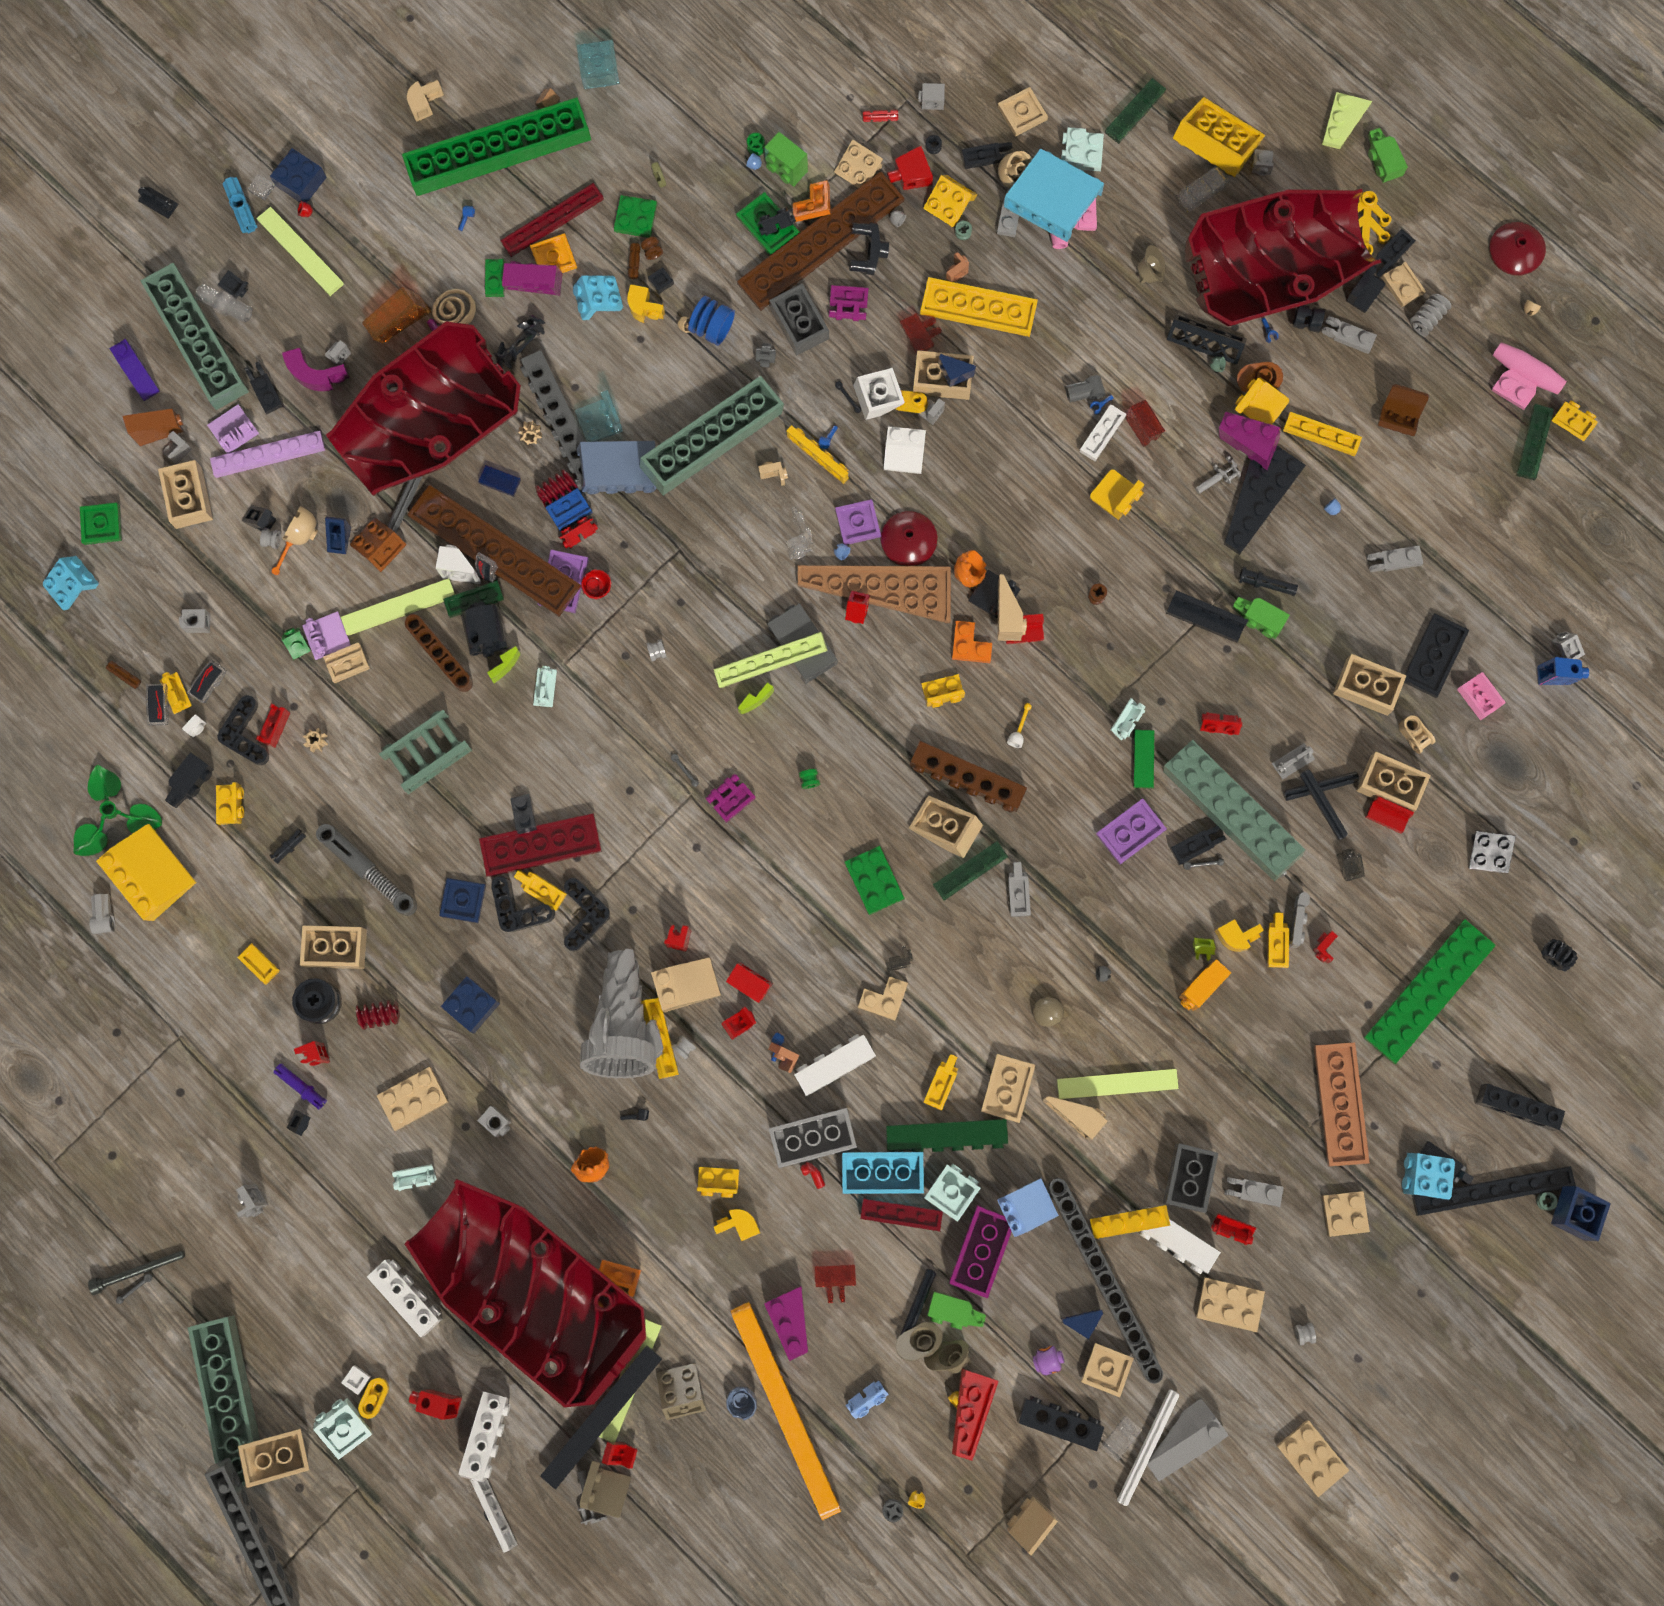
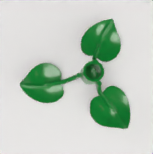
M96 765L90 774L87 788L89 795L95 801L106 799L99 808L102 814L100 827L97 829L93 824L81 825L74 834L73 853L79 856H91L98 854L106 847L108 837L101 832L106 818L113 819L117 814L129 818L127 828L132 834L147 824H150L156 830L162 826V819L157 811L146 804L133 805L130 808V815L118 810L117 806L109 801V797H114L119 793L121 781L115 773L100 765Z

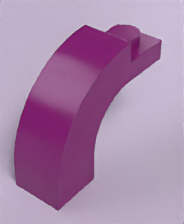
M301 348L282 352L285 365L298 383L308 389L331 391L334 390L332 383H341L345 379L350 378L344 364L325 370H315L307 365L305 354Z

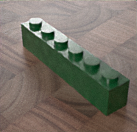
M1007 1119L886 1126L887 1151L904 1152V1150L912 1149V1152L924 1153V1149L932 1148V1152H944L946 1147H952V1151H963L964 1146H972V1150H982L984 1145H992V1149L1004 1148V1144H1008Z

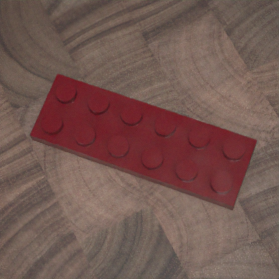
M594 813L536 826L537 830L518 834L515 830L479 838L487 877L602 852Z

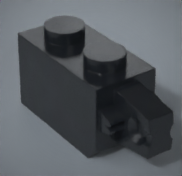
M190 752L170 777L169 786L172 789L165 801L177 808L185 799L191 800L192 797L199 793L201 785L211 778L214 769Z

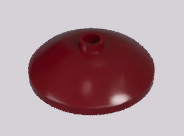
M1511 222L1495 231L1489 243V253L1493 263L1500 270L1510 275L1520 276L1535 271L1541 265L1546 254V244L1540 232L1533 226L1523 222Z
M905 511L892 516L885 523L881 532V546L885 555L892 562L900 566H918L925 563L932 557L937 547L938 536L934 524L930 519L918 512ZM910 532L913 536L907 537L906 534Z

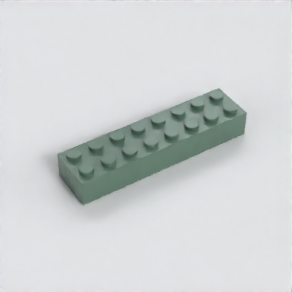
M171 263L140 280L211 405L218 410L249 392L175 264Z
M759 376L640 458V468L664 496L781 415L784 403L766 381Z
M1194 740L1190 741L1164 765L1163 772L1274 882L1303 856L1306 849Z
M229 1316L187 1328L215 1464L230 1457L243 1486H246L238 1446L258 1441L260 1437L235 1316Z

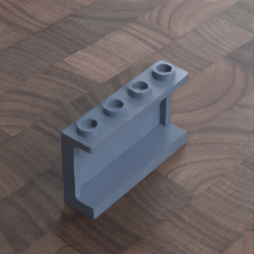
M655 441L580 442L577 447V456H580L582 492H587L588 494H597L599 492L614 494L618 491H625V493H634L636 491H643L644 493L654 492L657 488L640 468V458L655 448Z

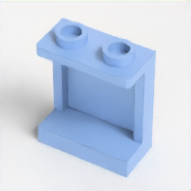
M1042 1179L1029 1183L997 1200L1014 1237L1024 1234L1059 1216Z

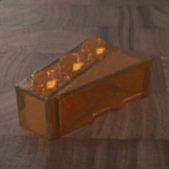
M402 286L368 316L362 324L373 340L383 344L432 311L419 294Z

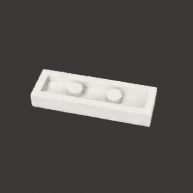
M1110 404L1079 452L1096 462L1126 417V413Z

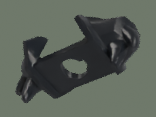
M529 315L527 321L517 325V327L524 329V332L509 348H505L504 342L500 343L497 353L493 354L502 369L503 364L507 368L512 369L510 360L515 361L517 355L536 335L539 336L540 333L545 334L544 329L540 325L545 324L543 319ZM521 341H524L522 345L518 346Z

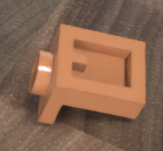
M958 252L954 254L955 264L947 270L946 281L955 283L968 274L969 262L964 255L961 256Z
M771 1042L768 1050L775 1053L773 1057L781 1060L778 1068L791 1073L797 1064L799 1055Z

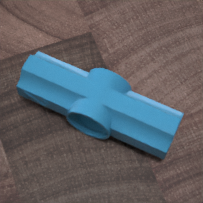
M229 177L222 184L242 233L254 232L258 227L237 177Z

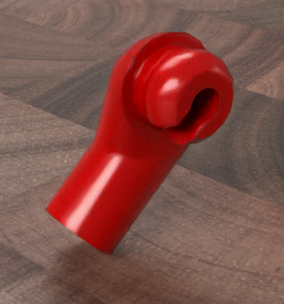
M805 1162V1165H801L802 1174L806 1176L810 1173L816 1189L823 1188L826 1185L821 1172L811 1162Z

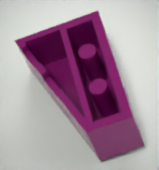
M510 261V263H504L502 286L505 290L560 296L563 273L556 265L521 264L520 262Z
M1225 412L1219 427V438L1236 450L1242 451L1248 455V458L1255 460L1267 470L1280 439V427Z
M802 1286L764 1303L789 1361L809 1351Z

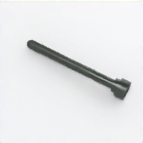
M179 1251L105 1279L96 1277L88 1281L89 1290L93 1296L100 1294L107 1286L183 1259L185 1252Z

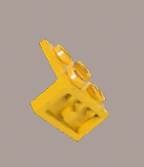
M941 175L924 209L951 227H955L969 201H974L978 194L950 176Z

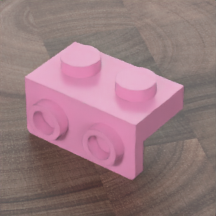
M1483 672L1457 689L1480 721L1505 704L1504 699Z

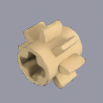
M533 420L527 423L524 421L523 427H519L518 431L520 433V441L524 440L527 445L537 444V438H542L541 426L536 425Z
M319 728L316 729V732L309 729L307 736H303L307 741L303 745L306 748L310 747L312 753L315 752V749H319L322 752L324 745H328L325 742V738L328 736L325 733L321 734Z

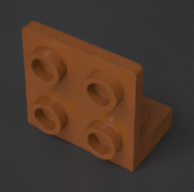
M377 518L369 522L362 532L350 543L353 549L364 556L380 572L407 545L392 529Z

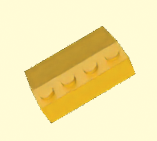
M1203 97L1182 119L1173 139L1180 145L1192 150L1196 155L1205 158L1212 165L1221 168L1225 173L1235 177L1244 167L1265 135Z
M150 824L145 825L111 847L96 861L139 916L146 921H154L197 883Z

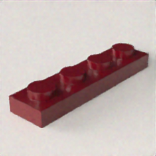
M863 1199L860 1219L940 1232L943 1211Z

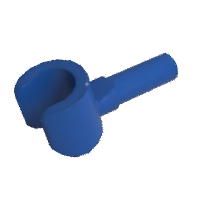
M473 206L463 207V217L458 230L463 231L468 217L475 216Z
M1266 318L1262 319L1267 333L1265 337L1266 342H1271L1269 335H1273L1276 341L1279 337L1278 333L1271 330Z
M1110 395L1103 401H1094L1091 403L1090 409L1098 406L1099 409L1094 412L1097 415L1101 412V408L1114 399V397Z
M833 426L827 438L820 437L819 448H829L832 436L838 429L837 426Z
M777 1032L771 1041L781 1046L785 1038ZM773 1052L771 1061L776 1062L777 1058L773 1057L775 1054Z

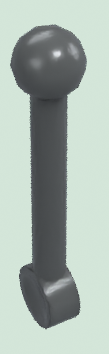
M673 754L671 760L678 764L690 779L691 785L697 787L699 785L698 780L691 776L679 761L678 755Z
M1219 858L1217 861L1193 864L1185 862L1183 868L1189 870L1192 867L1216 864L1222 866L1224 865V860Z
M146 1274L141 1282L123 1296L117 1297L116 1303L122 1304L125 1298L144 1283L151 1282L153 1276Z

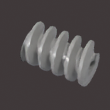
M1432 294L1424 305L1421 306L1420 310L1416 312L1415 316L1410 319L1413 329L1421 336H1428V331H1432L1433 326H1436L1438 321L1443 318L1442 315H1446L1447 310L1451 309L1450 301L1440 294Z

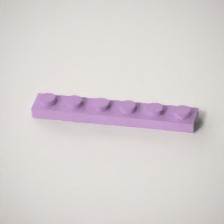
M316 431L210 458L213 475L215 478L325 451L326 449L321 431Z

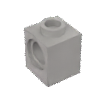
M923 83L922 91L918 93V102H922V109L944 110L945 84Z
M205 609L182 610V616L179 617V625L187 633H210L211 614ZM198 618L197 622L191 625L192 619Z
M490 1106L477 1120L495 1137L500 1135L503 1137L510 1129L511 1121L494 1106ZM495 1117H498L501 1121L498 1128H493L491 1125Z

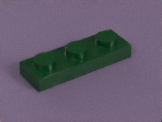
M497 580L444 598L443 601L449 618L461 615L473 603L485 602L486 605H491L503 601L504 597Z

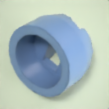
M752 153L746 166L753 170L759 169L762 164L761 158Z
M1334 498L1324 507V510L1330 515H1336L1340 512L1341 505Z
M837 544L838 548L837 550L834 549V554L842 561L849 555L850 548L845 544Z

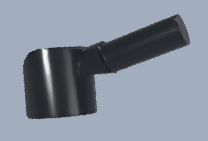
M638 1109L637 1115H621L620 1119L646 1121L649 1111Z

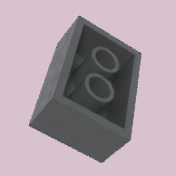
M803 283L769 300L770 310L796 356L829 339V329Z
M1180 1143L1175 1144L1163 1204L1206 1213L1218 1153Z

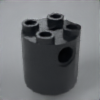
M476 602L461 614L470 656L483 654V657H490L494 655L495 651L508 648L498 606L486 605L485 602Z

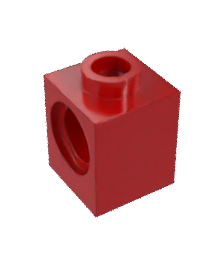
M851 591L845 620L864 624L868 611L869 594Z

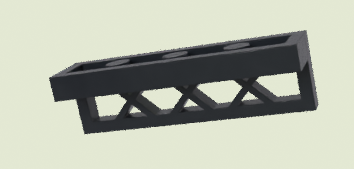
M1178 314L1175 315L1167 337L1168 341L1214 357H1224L1226 361L1236 365L1239 362L1247 340L1244 337ZM1175 327L1183 330L1185 336L1180 339L1173 337L1172 334ZM1194 335L1201 336L1203 342L1198 345L1193 344L1190 337ZM1216 341L1221 349L1216 351L1210 350L1208 343ZM1231 347L1238 349L1236 358L1228 356L1226 349Z
M1177 590L1166 612L1170 616L1236 643L1239 641L1242 631L1248 622L1245 618Z

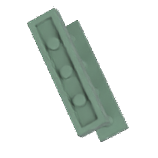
M444 710L434 712L429 720L394 744L386 745L382 752L379 753L384 760L390 758L404 778L403 783L400 785L408 795L472 751L465 740L463 742L458 741L444 720L449 716ZM436 725L440 727L452 745V749L447 753L441 751L428 732ZM420 736L424 738L436 756V760L431 764L425 762L412 743ZM404 747L407 748L420 767V771L415 775H410L396 754Z

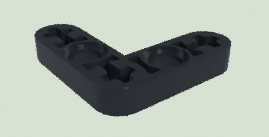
M245 695L234 707L220 729L217 738L221 744L256 765H264L269 761L268 751L241 735L258 708L257 700L252 696ZM245 702H250L252 704V707L246 708V706L244 705ZM240 709H241L243 712L247 713V715L245 716L244 714H242L241 712H239ZM237 716L243 718V722L239 726L233 724V720ZM229 726H231L233 729L237 731L234 732L233 730L229 729ZM224 735H229L231 739L225 740ZM247 742L248 749L244 752L239 751V744ZM254 750L259 754L262 753V755L264 756L263 759L259 758L257 760V757L252 754V751Z
M496 877L492 881L491 888L499 926L503 931L516 932L549 923L555 918L554 908L546 904L517 911L510 880L505 877ZM501 882L505 883V886H503L502 889L498 888V885H500ZM504 899L510 902V906L506 910H503L501 907ZM545 910L549 911V914H547L546 917H537L536 915L544 913ZM526 913H530L532 916V920L528 924H525L523 921V916ZM509 920L513 921L510 927L506 926Z
M570 878L564 884L566 893L588 913L564 939L565 947L575 952L581 949L609 920L610 911L578 879ZM571 883H578L576 887L580 892H582V890L585 889V891L579 895L578 899L575 898L576 896H578V894L574 890H572L571 892L569 891V885ZM591 896L593 899L592 904L584 906L582 904L583 897ZM598 902L599 905H597L596 907L600 911L606 910L604 912L605 918H597L598 913L594 909L592 910V912H589V910L594 908L596 903ZM585 923H590L593 926L592 931L588 934L582 931V926ZM579 931V933L582 936H584L585 939L582 940V938L580 937L576 941L578 944L576 947L573 945L569 947V939H576L579 936L578 934H576V932Z

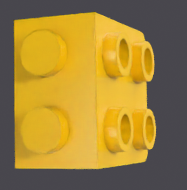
M1260 377L1257 380L1253 379L1247 386L1249 391L1245 396L1241 395L1235 403L1237 405L1235 410L1240 414H1245L1250 419L1272 425L1289 403V398Z
M1110 470L1091 493L1090 499L1119 520L1123 514L1126 516L1132 509L1131 504L1142 497L1144 494L1142 490L1145 484L1138 480L1134 485L1117 471Z

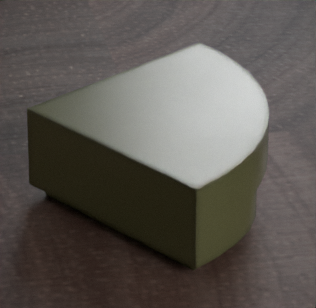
M658 162L651 165L652 173L659 187L667 186Z

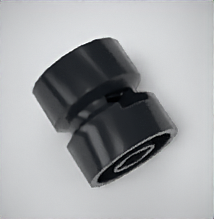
M1309 305L1297 307L1293 327L1299 329L1307 327L1308 331L1319 333L1324 320L1325 309L1319 307L1311 309Z

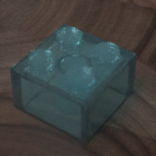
M613 40L577 45L584 89L620 84Z

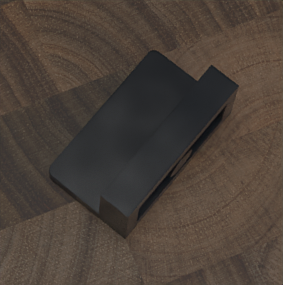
M1373 266L1366 271L1346 301L1363 313L1367 312L1386 285L1385 282L1374 276L1377 268Z

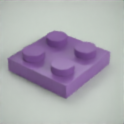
M872 499L835 508L843 544L848 545L881 537Z

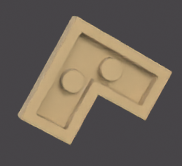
M889 976L884 994L881 995L864 989L858 1008L895 1021L908 983Z

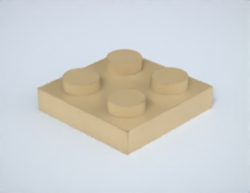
M1030 87L998 103V109L1015 137L1048 120L1046 112Z
M1364 1191L1322 1196L1328 1237L1370 1232Z
M1094 1342L1081 1382L1120 1397L1134 1358Z

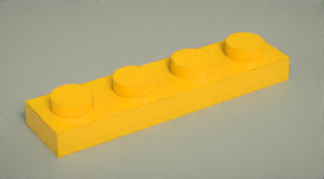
M1293 412L1289 413L1283 429L1284 432L1354 457L1362 439L1361 436Z
M791 425L786 430L787 438L844 484L849 479L848 469L842 463H836L829 452H823L817 442L806 438L805 433L800 428L795 429Z
M659 998L641 1001V1004H643L644 1021L647 1024L650 1020H656L663 1043L662 1055L656 1059L659 1079L679 1075Z
M1166 1205L1090 1219L1095 1239L1171 1226Z

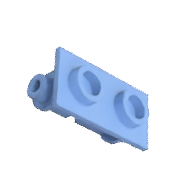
M880 1381L872 1382L863 1389L866 1394L865 1398L858 1393L848 1400L846 1407L855 1419L867 1415L870 1408L883 1403L886 1399L885 1397L889 1395Z

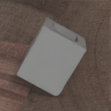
M172 431L168 435L172 442L162 453L176 465L192 449Z

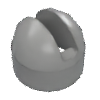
M898 210L892 212L890 216L891 223L896 227H900L906 219V215Z

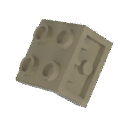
M695 1363L661 1371L656 1374L661 1407L666 1420L706 1411Z
M592 1461L580 1499V1508L620 1518L631 1477L601 1469L599 1462Z

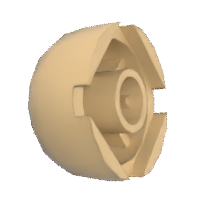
M1015 151L1005 155L998 167V175L1003 185L1011 189L1032 161L1031 156L1024 151Z
M300 506L282 539L294 545H303L309 539L313 541L318 532L315 529L317 522L314 515Z

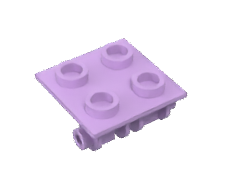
M239 404L207 425L227 454L259 434Z
M338 611L313 621V618H309L306 620V624L302 625L315 660L351 645Z

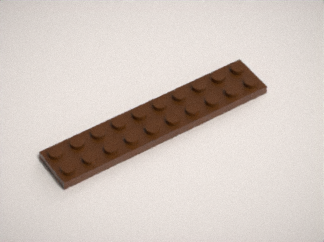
M882 172L878 173L830 210L831 214L819 218L737 281V285L755 306L762 311L770 304L769 300L788 291L860 236L859 234H851L853 222L864 224L869 222L877 223L903 203L904 197Z
M431 485L427 487L407 514L409 518L448 544L456 546L457 549L475 562L479 558L490 565V572L558 617H560L582 587L578 582Z

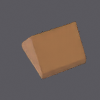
M551 88L544 89L535 105L541 109L557 104L560 97Z

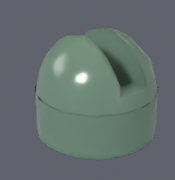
M1219 356L1212 358L1211 369L1216 372H1223L1226 365L1225 358Z

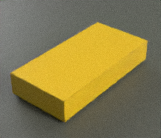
M252 943L237 957L265 985L280 971Z

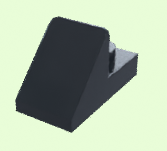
M251 505L242 522L262 532L263 528L271 530L276 522V518L271 516L272 512L268 509Z

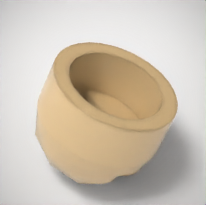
M1527 300L1524 312L1527 314L1530 311L1529 316L1535 315L1541 306Z
M686 316L680 318L677 325L681 331L689 333L688 325L690 318Z

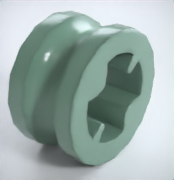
M967 221L958 222L955 228L956 237L960 240L968 239L972 232L971 224ZM962 227H965L966 233H962Z
M1550 1192L1540 1193L1536 1199L1538 1207L1542 1210H1553L1558 1203L1556 1196ZM1546 1195L1547 1198L1551 1199V1202L1548 1203L1549 1207H1546L1547 1204L1542 1202V1200H1545Z

